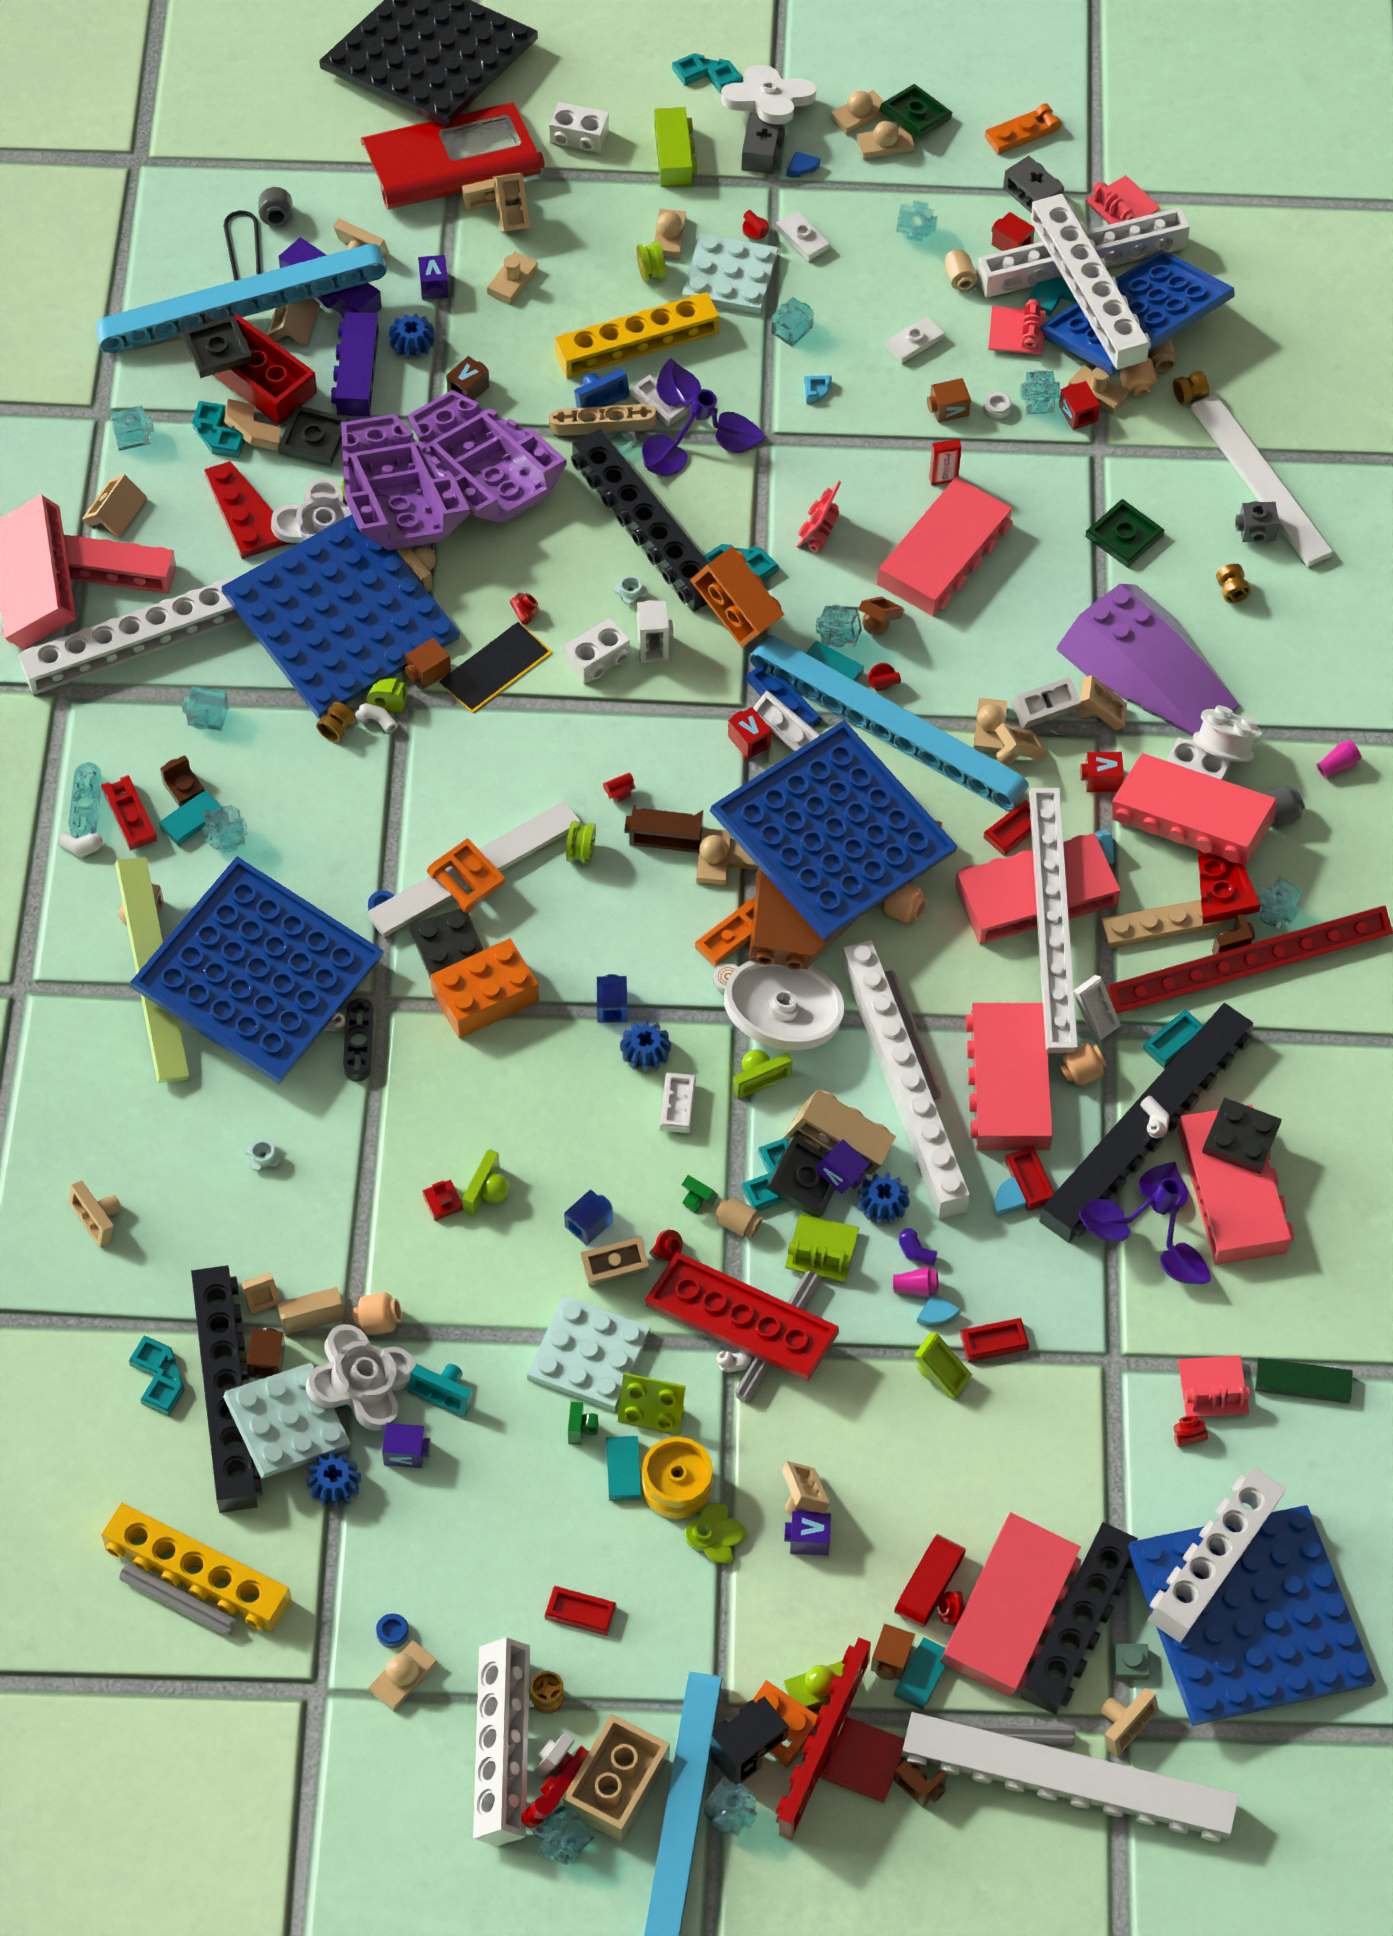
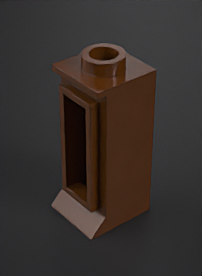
M633 805L632 816H626L624 833H629V845L699 853L704 810L693 815L645 808L636 809V805Z

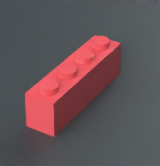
M64 535L70 580L169 594L176 570L174 550L164 547L142 546L136 543L113 542L108 539L85 538L80 535Z

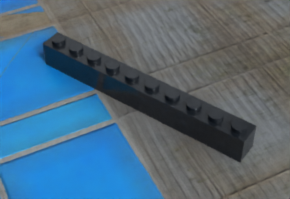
M1224 1002L1041 1209L1039 1222L1068 1243L1075 1235L1080 1237L1087 1229L1079 1217L1080 1210L1093 1200H1107L1112 1193L1117 1195L1127 1182L1126 1177L1131 1172L1137 1173L1144 1164V1157L1148 1152L1154 1153L1163 1142V1137L1153 1138L1149 1135L1147 1124H1149L1150 1116L1140 1106L1141 1102L1146 1097L1152 1096L1169 1114L1170 1119L1167 1131L1173 1132L1179 1125L1180 1116L1184 1111L1190 1112L1196 1106L1200 1098L1199 1094L1203 1090L1209 1091L1218 1078L1216 1075L1221 1069L1226 1071L1235 1060L1234 1055L1239 1049L1244 1051L1253 1039L1251 1030L1254 1022Z

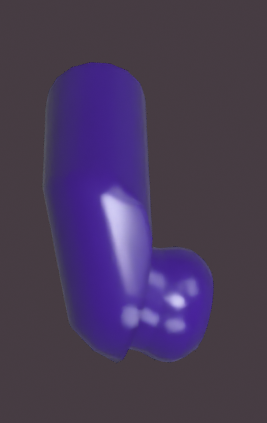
M912 1228L904 1229L899 1235V1245L905 1257L911 1261L934 1266L938 1251L922 1248L917 1232Z

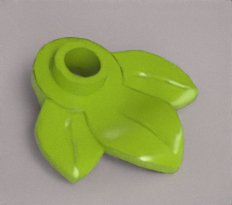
M714 1503L704 1507L699 1517L688 1523L685 1528V1538L691 1548L703 1550L710 1560L717 1563H732L733 1554L730 1547L741 1543L748 1535V1531L739 1521L727 1518V1505ZM697 1530L704 1532L706 1536L700 1535Z

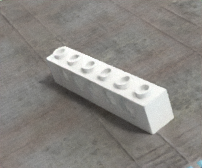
M1255 1467L1247 1477L1244 1474L1240 1475L1231 1490L1236 1492L1233 1498L1225 1497L1215 1511L1219 1515L1216 1522L1214 1523L1209 1519L1199 1534L1203 1538L1199 1546L1192 1543L1182 1558L1187 1562L1183 1569H1180L1178 1566L1175 1567L1166 1581L1170 1585L1166 1593L1159 1590L1149 1605L1154 1610L1148 1621L1179 1643L1182 1642L1287 1490ZM1243 1503L1249 1504L1252 1509L1246 1508ZM1226 1525L1233 1527L1236 1532L1230 1531ZM1210 1549L1216 1550L1220 1556L1213 1554ZM1193 1572L1201 1574L1204 1579L1197 1578ZM1177 1595L1184 1597L1188 1603L1181 1602Z
M508 1637L479 1647L473 1839L495 1846L526 1837V1826L521 1821V1815L526 1810L530 1645Z

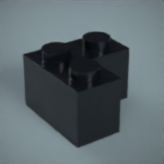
M765 1696L757 1702L751 1700L739 1710L738 1716L731 1721L728 1719L723 1720L713 1729V1734L711 1735V1759L734 1788H736L761 1769L763 1756L788 1738L789 1726Z

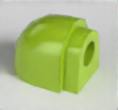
M399 678L380 680L370 689L367 695V703L382 707L388 713L403 712L408 695L407 684L401 682Z

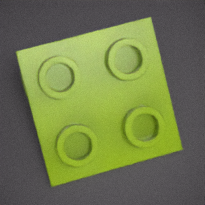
M799 1213L793 1239L789 1244L785 1269L803 1273L812 1271L820 1277L846 1282L860 1227Z
M623 1373L617 1422L679 1435L681 1421L685 1413V1406L683 1405L686 1386Z

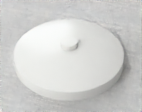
M751 960L734 970L728 979L724 993L726 1012L740 1031L759 1043L783 1050H806L826 1043L838 1032L844 1014V1001L839 989L828 976L813 966H810L807 970H793L783 965H763Z

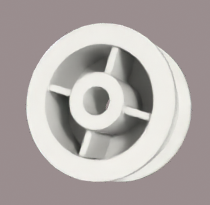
M1217 705L1215 709L1202 711L1201 719L1203 723L1200 731L1195 732L1193 735L1194 743L1206 752L1235 762L1252 761L1254 757L1252 747L1255 740L1260 739L1262 736V731L1258 727L1259 722L1251 717L1236 715L1231 709L1221 705Z

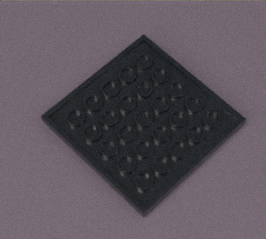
M384 0L319 60V64L322 70L447 127L538 39V31L471 0Z

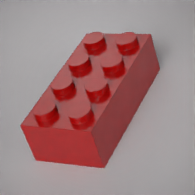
M236 314L235 319L252 354L253 362L214 374L213 376L250 404L255 405L258 410L279 425L293 413L296 405L302 406L317 393L315 372Z

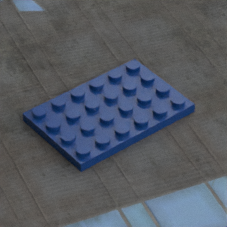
M1162 249L1116 278L1119 292L1121 295L1126 296L1129 309L1132 314L1137 315L1140 328L1150 338L1151 348L1148 349V352L1235 297L1234 287ZM1078 303L1040 326L1044 337L1109 374L1114 375L1123 369L1116 370Z

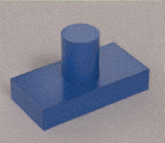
M622 368L602 378H599L595 373H588L583 378L584 386L574 390L577 408L608 406L630 396L627 374Z

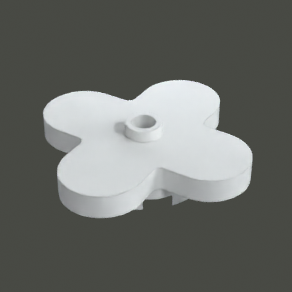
M766 65L748 67L744 71L742 83H731L724 86L721 90V103L723 106L731 110L743 111L747 116L750 113H757L762 121L770 124L790 122L794 116L795 106L809 105L816 98V86L812 82L799 78L782 79L776 69Z
M318 478L307 485L305 499L302 504L282 505L273 512L271 530L281 541L301 543L352 513L349 506L346 507L343 503L340 485L329 478Z
M343 1324L336 1326L330 1331L324 1346L330 1363L317 1366L311 1371L306 1381V1393L313 1403L323 1408L349 1405L356 1420L363 1427L373 1431L385 1430L386 1423H393L398 1414V1403L393 1392L404 1389L409 1385L410 1373L416 1366V1362L413 1356L402 1348L387 1347L379 1350L377 1347L371 1346L365 1333L353 1325Z

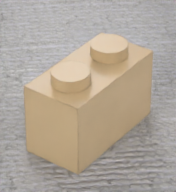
M641 1236L580 1252L588 1286L649 1270Z

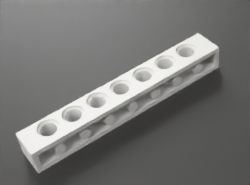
M1063 194L1033 201L1031 222L1116 370L1146 362L1148 349L1151 348L1150 338L1140 328L1137 315L1132 314L1129 309L1126 296L1121 295L1116 279L1109 275L1105 260L1098 256L1093 240L1088 239L1085 227L1081 221L1077 220L1072 204L1067 203Z
M1179 207L1086 230L1085 233L1089 240H1093L1098 256L1105 260L1106 266L1109 268L1149 258L1161 249L1168 253L1185 249L1187 247L1190 226ZM1043 241L981 256L978 260L977 280L986 298L1036 286L1038 282L1062 276Z
M233 578L218 580L203 588L190 590L186 594L162 600L158 604L144 609H137L130 614L109 619L99 625L83 628L79 632L55 638L51 642L37 647H30L23 652L17 653L21 671L32 695L242 621V618L222 593V586L232 581Z

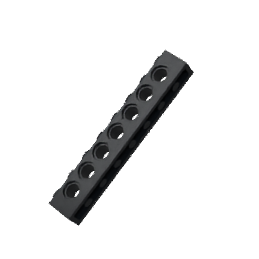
M599 429L573 442L571 461L575 469L583 472L589 486L592 489H596L601 495L604 505L607 508L611 507L615 512L619 524L622 527H627L637 546L641 545L646 551L650 563L657 565L666 583L672 584L677 590L678 597L682 603H687L693 611L707 605L708 603L690 579L709 563L603 431Z
M229 1265L191 1270L219 1513L258 1508L257 1496L263 1495L260 1476L254 1477V1461L234 1419L223 1418L227 1413H230V1410L223 1398L227 1390L220 1389L225 1384H233V1388L244 1385L243 1380L249 1379L247 1360L241 1361L240 1351H246L243 1332L237 1333L236 1323H242L240 1304H234L233 1295L239 1294L237 1276L231 1277ZM216 1299L224 1300L220 1305L211 1304ZM220 1327L227 1328V1330L223 1333L214 1332L217 1328ZM224 1355L231 1357L225 1362L217 1361L219 1357ZM233 1441L241 1443L237 1448L226 1447ZM237 1470L245 1472L238 1478L230 1476L232 1472Z

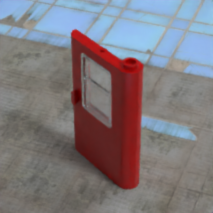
M514 102L459 114L447 127L429 121L361 137L362 146L364 145L379 179L383 201L387 210L462 193V186L490 180L495 176L522 173L523 178L538 175L541 174V168L545 167L542 152H537Z

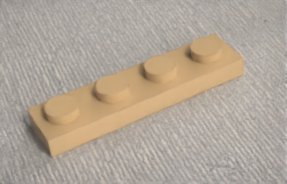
M1201 900L1104 917L1101 918L1100 924L1107 947L1110 949L1222 928L1224 921L1202 925Z

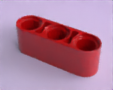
M936 1534L901 1594L894 1613L924 1628L937 1607L940 1597L946 1591L966 1553V1548Z

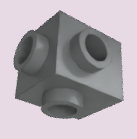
M1276 501L1242 503L1241 512L1235 517L1236 531H1241L1242 542L1260 543L1263 541H1276L1279 528Z

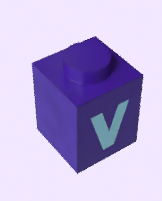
M445 255L418 257L422 299L449 297Z
M842 1139L814 1170L842 1194L849 1187L855 1190L867 1177L863 1172L870 1163Z
M386 1423L382 1449L384 1465L422 1468L423 1457H429L431 1438H426L425 1427Z
M792 1511V1522H785L784 1542H790V1554L829 1556L831 1513Z

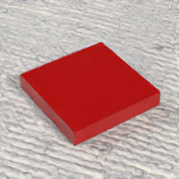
M846 1716L823 1772L822 1779L884 1803L894 1779L895 1769L899 1766L902 1759L901 1753L905 1739Z

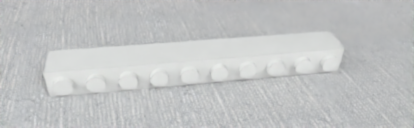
M870 940L843 947L842 968L937 1218L939 1220L968 1211L969 1191L873 942Z
M911 1712L901 1757L907 1758V1763L918 1767H926L928 1763L940 1766L939 1771L943 1770L946 1774L959 1775V1771L972 1774V1779L981 1783L991 1784L992 1780L1005 1783L1004 1787L1017 1792H1024L1025 1788L1038 1791L1037 1796L1044 1799L1057 1800L1058 1796L1070 1799V1804L1079 1808L1089 1809L1090 1805L1102 1807V1812L1111 1816L1122 1817L1123 1813L1136 1816L1135 1821L1142 1824L1155 1825L1156 1821L1169 1824L1168 1829L1184 1834H1187L1188 1830L1200 1832L1201 1838L1214 1842H1221V1838L1227 1839L1231 1834L1239 1794Z

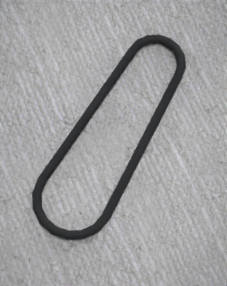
M243 210L227 215L223 225L234 281L238 280L227 224L230 218L235 215H247L254 221L257 275L261 274L258 221L252 213Z

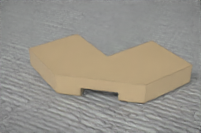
M228 399L224 422L230 428L238 429L243 434V439L250 445L277 451L280 440V427L254 421L255 405Z

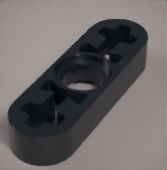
M356 998L350 1001L346 1008L343 1066L346 1077L356 1082L368 1078L372 1066L374 1010L372 1003L364 998ZM362 1009L364 1010L362 1024H357L356 1014L358 1010ZM356 1034H363L367 1037V1041L362 1045H354L350 1039ZM355 1055H360L361 1066L359 1070H354L353 1068L355 1065Z

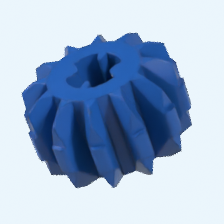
M405 313L403 319L395 318L394 325L390 326V345L392 349H395L398 356L405 354L407 359H409L411 355H415L419 359L421 353L429 354L430 347L434 346V327L432 323H429L426 316L419 318L417 313H415L413 317H409Z
M645 1020L643 1026L633 1023L631 1030L624 1031L623 1040L620 1042V1050L623 1052L622 1058L624 1062H631L633 1070L642 1066L643 1071L646 1073L649 1066L658 1070L660 1062H667L668 1053L671 1051V1042L669 1041L667 1030L660 1031L659 1023L651 1027L647 1020Z
M875 1172L872 1180L865 1178L862 1188L858 1190L857 1198L860 1200L858 1205L860 1211H866L865 1217L867 1221L876 1217L878 1225L883 1222V1219H887L892 1225L895 1222V1216L902 1218L905 1215V1209L910 1204L908 1197L909 1189L907 1186L901 1185L902 1180L900 1176L892 1180L890 1179L889 1172L885 1174L884 1178H881Z
M331 1451L328 1460L318 1456V1466L310 1465L308 1470L311 1476L307 1477L306 1483L311 1488V1497L313 1499L320 1497V1504L323 1507L329 1501H332L333 1507L337 1509L339 1500L349 1504L351 1502L350 1494L358 1495L359 1486L357 1484L362 1481L361 1474L356 1472L358 1470L357 1463L355 1461L348 1462V1456L345 1453L339 1459H336L335 1454ZM337 1478V1482H331L330 1479Z

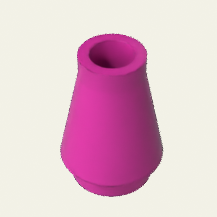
M1351 740L1341 741L1321 762L1317 763V768L1324 778H1328L1333 774L1357 766V762L1362 759V756L1357 746Z
M925 1267L902 1274H893L894 1293H905L929 1298L932 1294H938L939 1279L937 1269L930 1270V1267Z

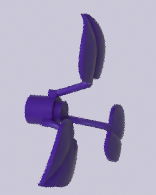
M672 358L664 364L656 383L659 398L669 406H677L681 403L685 407L691 405V417L674 443L668 436L662 434L652 435L645 440L641 453L644 466L648 471L657 475L668 476L676 474L683 469L688 456L678 445L695 419L701 421L708 419L711 415L713 427L718 429L715 434L716 441L723 449L732 453L745 452L764 440L765 434L753 422L738 413L723 412L717 421L716 414L718 409L714 408L717 403L716 395L710 390H701L698 379L691 372L678 365Z
M1176 1162L1156 1166L1141 1176L1138 1183L1139 1189L1148 1199L1129 1217H1124L1123 1210L1117 1204L1106 1199L1093 1200L1080 1210L1079 1217L1085 1227L1098 1238L1109 1242H1120L1127 1239L1131 1233L1127 1224L1133 1222L1150 1205L1159 1214L1170 1213L1166 1242L1168 1250L1163 1251L1160 1256L1163 1270L1172 1279L1182 1283H1210L1211 1275L1199 1252L1183 1242L1175 1246L1173 1245L1176 1215L1179 1207L1186 1204L1188 1200V1191L1179 1175Z

